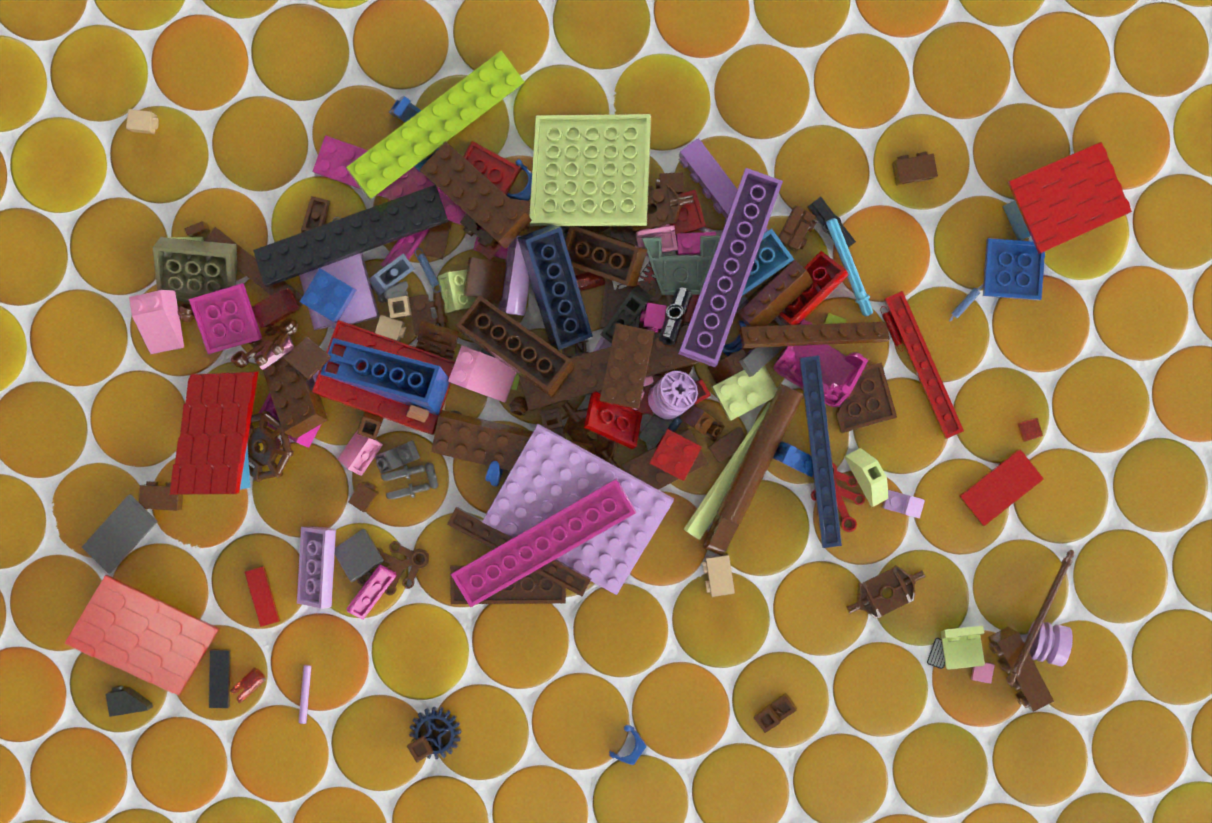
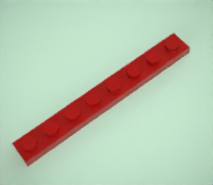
M903 291L885 298L884 301L944 438L948 439L964 432Z

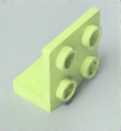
M467 269L447 272L437 276L439 286H441L442 299H444L445 314L468 309L477 299L464 296Z
M983 626L940 631L947 670L985 665L980 636L984 634Z

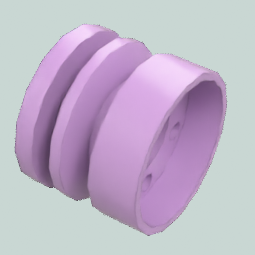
M669 372L649 390V406L658 417L675 419L696 402L698 396L697 385L684 372Z
M1043 622L1029 651L1032 659H1037L1040 662L1046 659L1049 664L1064 666L1072 648L1073 635L1071 628L1057 624L1052 627L1051 623Z

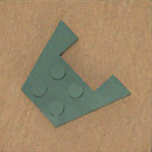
M720 235L700 236V255L662 256L661 236L642 237L644 246L648 249L647 254L662 295H674L676 289L680 287L687 288L692 292V295L700 294Z

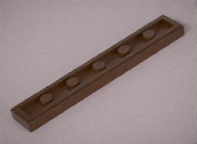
M215 227L204 240L207 242L236 244L237 269L276 300L285 292L295 290L285 281L266 287L263 283L256 258ZM296 290L295 295L291 296L292 299L298 298L300 300L303 297ZM299 300V303L287 306L286 308L295 314L302 303Z

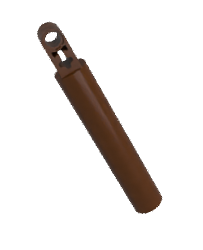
M780 383L705 537L704 549L720 556L726 552L804 394Z

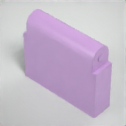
M362 253L321 267L322 270L357 290L339 319L340 321L352 325L380 317ZM319 268L299 275L304 293ZM308 307L314 330L325 329L331 326L335 329L337 323Z

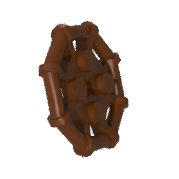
M264 410L262 413L252 415L247 444L248 460L255 467L253 468L249 465L250 476L256 482L274 477L280 478L294 452L291 450L289 436L283 433L280 422L269 411ZM259 421V427L254 428L252 423ZM268 423L276 428L274 432L267 427ZM259 443L263 444V450L261 451L259 450ZM279 454L282 455V457L277 465L275 463V460ZM268 465L270 470L263 472L262 466Z

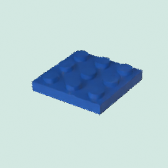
M988 238L986 241L983 296L1042 300L1045 252L1038 254L1032 241Z

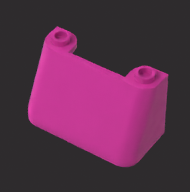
M803 320L799 325H808L812 323ZM829 345L785 346L774 364V370L803 389L799 357L819 355L825 404L831 407H838L851 394L868 362L860 353L854 352L845 356Z

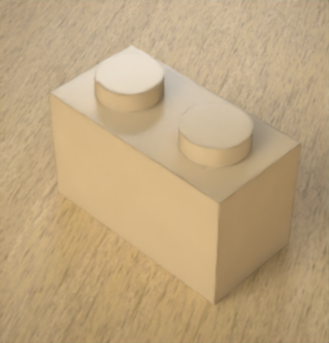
M729 555L705 557L706 562H702L704 574H708V581H705L707 593L710 592L712 597L734 594Z

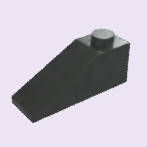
M636 285L600 335L612 343L616 323L631 326L652 296Z
M654 413L638 437L655 448L674 419H663Z

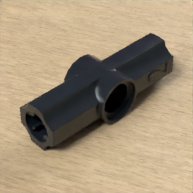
M819 197L807 207L816 216L815 218L822 226L823 231L830 237L831 234L826 222L835 218L839 223L848 248L856 242L841 223V219L833 213L822 197Z
M680 287L676 289L672 302L666 309L667 316L659 335V341L665 345L671 346L676 344L680 329L685 324V315L692 298V292L687 288Z

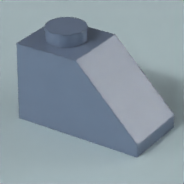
M402 254L369 279V282L378 294L381 295L415 270V268L406 256Z

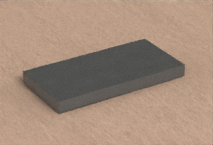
M130 494L87 540L82 548L110 574L158 521Z

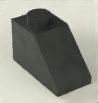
M116 686L106 693L109 717L148 711L153 707L152 702L131 687Z

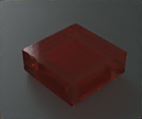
M1038 418L1017 423L1023 442L1043 436Z

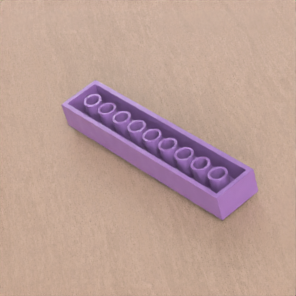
M748 168L745 169L678 354L716 367L780 191L782 180Z

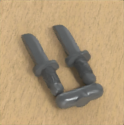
M427 462L425 466L419 465L409 469L407 465H404L402 470L381 475L384 481L405 476L407 479H411L410 475L424 472L426 469L429 484L425 483L413 487L411 483L408 484L409 488L386 493L387 498L397 499L408 495L414 498L416 493L424 492V490L427 491L430 487L436 489L438 481L433 464Z

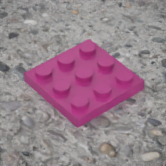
M244 283L189 299L208 354L262 339Z

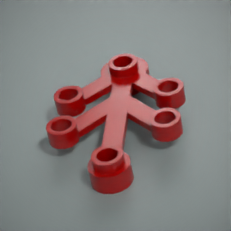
M832 462L837 507L842 518L840 525L844 531L852 532L856 529L857 522L849 516L842 496L852 500L857 505H862L865 502V497L860 493L855 494L837 485L835 478L846 482L849 487L857 486L858 482L855 476H848L837 471L836 465ZM850 478L855 479V483L853 485L849 484ZM813 490L810 493V497L812 500L816 501V499L813 497L815 490ZM857 496L862 497V501L860 503L856 502ZM847 520L851 521L850 527L845 526Z

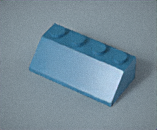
M772 228L763 235L742 296L794 261V258Z

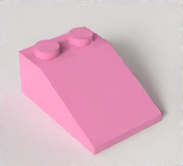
M159 290L129 297L132 317L150 354L184 348L175 290Z
M462 345L448 382L506 402L516 372L497 358Z

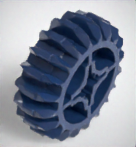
M433 707L432 713L426 708L424 710L425 715L419 712V718H414L413 722L415 724L410 726V729L413 731L410 732L409 736L415 737L411 742L423 735L427 741L434 742L435 746H437L432 747L434 751L432 754H434L435 759L439 758V753L443 758L446 757V751L452 754V748H457L458 744L456 742L461 740V737L458 736L462 732L461 729H455L460 725V722L453 723L456 716L453 715L450 718V710L444 714L443 707L440 708L439 712L436 711V707ZM433 719H440L446 724L438 725ZM428 721L429 731L421 735V725ZM433 729H436V731H437V730L439 731V734H438L437 737H436L435 735L433 736V735L431 734L432 731H433ZM450 731L451 738L447 744L443 745L442 735Z

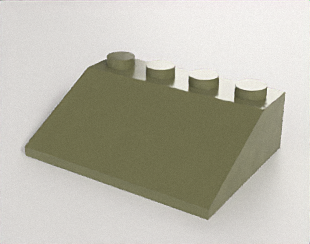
M160 237L153 246L157 291L175 290L177 301L190 302L189 299L236 285L238 262L236 244Z

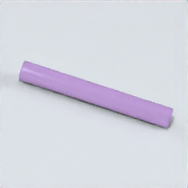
M304 665L299 711V723L305 724L307 720L311 665Z

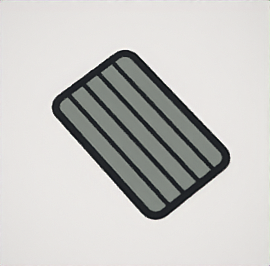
M935 638L927 664L939 669L944 668L945 659L942 639Z

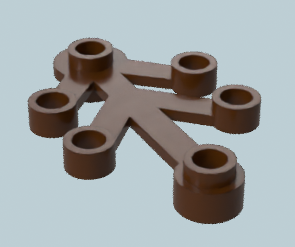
M288 318L280 326H269L265 330L267 336H262V339L249 343L253 348L248 353L238 351L232 356L231 361L236 367L244 368L249 363L248 359L259 353L254 361L258 366L265 365L268 361L266 355L270 349L274 355H279L284 351L282 344L288 336L296 333L298 322Z
M393 541L389 545V549L393 553L399 552L408 557V559L403 561L384 553L381 548L377 547L384 561L391 564L386 566V568L396 573V577L389 585L394 588V592L390 593L386 589L385 593L387 595L396 593V586L404 568L412 566L408 577L402 582L404 588L410 589L415 584L414 579L419 568L425 567L429 562L427 551L424 549L412 551L401 546V543L398 541ZM394 543L398 544V550H393L392 545ZM417 555L423 556L422 562L417 560ZM368 571L364 575H368L370 578L373 572ZM363 576L357 579L361 586H364L367 582L363 580ZM407 579L412 581L411 586L405 584Z

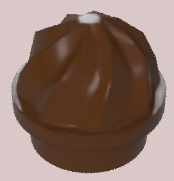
M180 304L177 311L180 321L184 323L191 322L195 317L191 304Z
M515 397L510 403V412L515 415L524 416L526 411H528L527 402L524 397Z

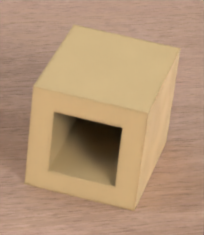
M128 109L126 129L132 132L155 134V129L159 125L156 114L150 111Z
M408 296L387 299L390 318L398 319L412 316Z
M380 315L375 333L400 341V337L404 338L407 327H404V322Z

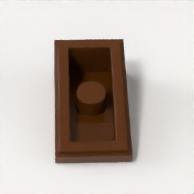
M311 196L301 233L325 224L330 200Z
M739 426L709 445L708 448L717 462L720 463L736 452L746 435Z

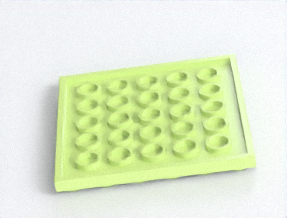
M651 114L536 116L530 218L532 221L530 226H647Z

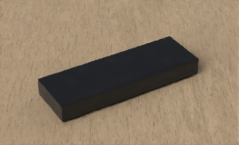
M210 650L209 708L230 707L231 650Z

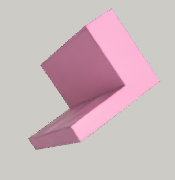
M356 431L338 457V460L347 469L362 476L383 444L378 440L358 435Z

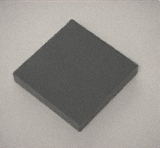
M362 529L335 548V556L351 582H354L384 561L366 529Z

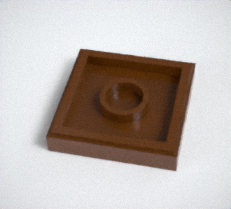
M469 257L464 296L478 298L480 295L484 299L502 301L507 263Z

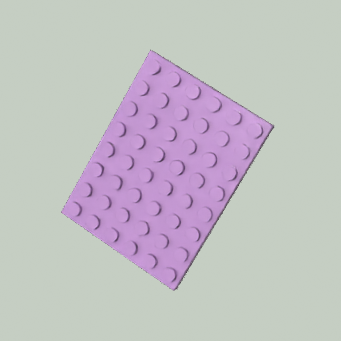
M537 424L482 522L514 538L617 478L636 513L556 559L592 578L591 581L617 595L672 505L674 498Z

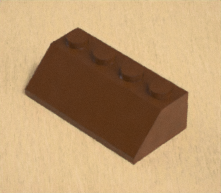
M794 260L776 272L737 308L735 315L740 320H743L748 327L767 326L814 282L807 270Z

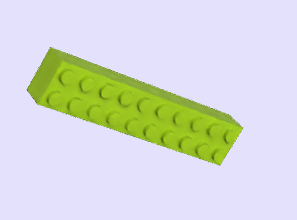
M501 50L348 165L346 170L370 200L442 146L445 141L450 140L525 82Z

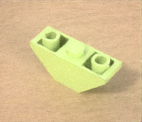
M861 448L844 456L870 506L873 507L887 500V477L878 460Z

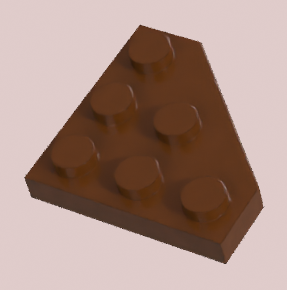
M882 362L864 368L851 394L841 404L836 413L841 433L897 418Z

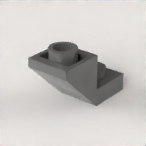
M414 441L407 442L375 456L381 474L420 458Z

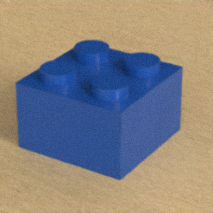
M319 268L300 302L337 323L357 290Z

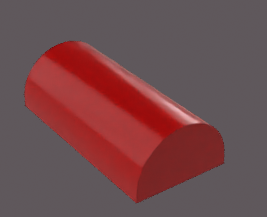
M820 251L804 267L814 283L777 317L785 325H799L849 276L846 269Z

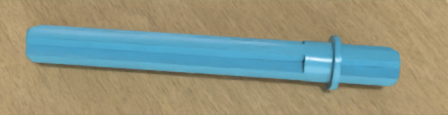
M830 219L826 224L843 267L849 274L848 279L856 298L855 303L859 304L862 315L869 316L873 313L869 302L870 296L866 294L837 219Z

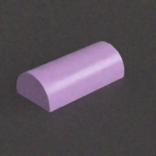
M517 236L507 249L505 262L507 265L502 301L499 302V309L508 314L525 315L530 278L517 239L521 236Z
M301 527L297 604L317 608H329L332 606L336 529Z

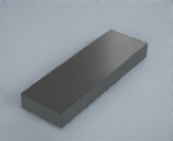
M785 346L753 348L739 360V363L749 377L754 376Z

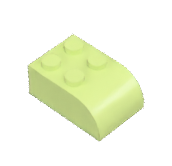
M765 365L754 376L749 377L745 370L711 387L729 421L771 400L778 390Z

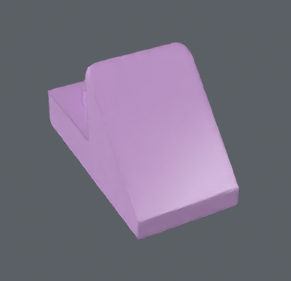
M888 490V499L884 501L882 508L920 518L925 500Z

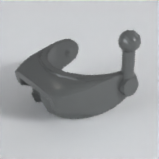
M406 281L397 283L381 295L378 294L371 284V288L376 292L378 301L381 303L388 302L387 299L408 295V291H406L408 284Z

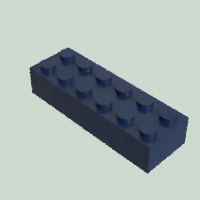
M550 225L518 237L517 239L550 345L557 350H561L593 337L561 227Z

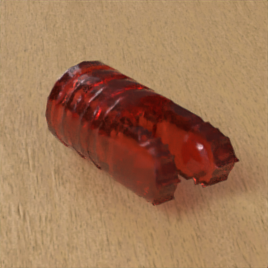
M590 272L575 275L580 292L603 286L606 283L603 277Z
M254 667L230 691L232 694H235L242 688L245 689L236 698L238 703H241L266 678L259 669Z

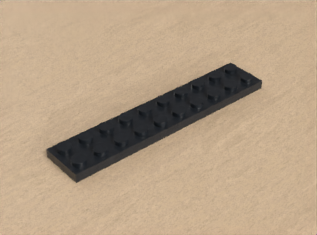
M433 185L253 250L263 283L268 287L449 222L437 187Z

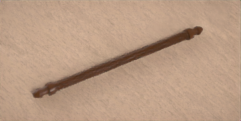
M1073 550L1068 551L1066 558H1063L1061 562L1062 565L1014 666L1010 670L1011 675L1007 679L1009 685L1015 683L1016 677L1021 673L1020 669L1028 656L1027 654L1035 641V637L1066 575V571L1072 564Z

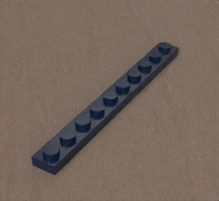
M820 356L799 357L822 548L842 546Z

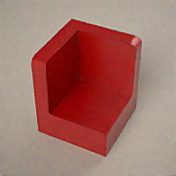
M702 379L695 382L698 396L693 405L711 396Z

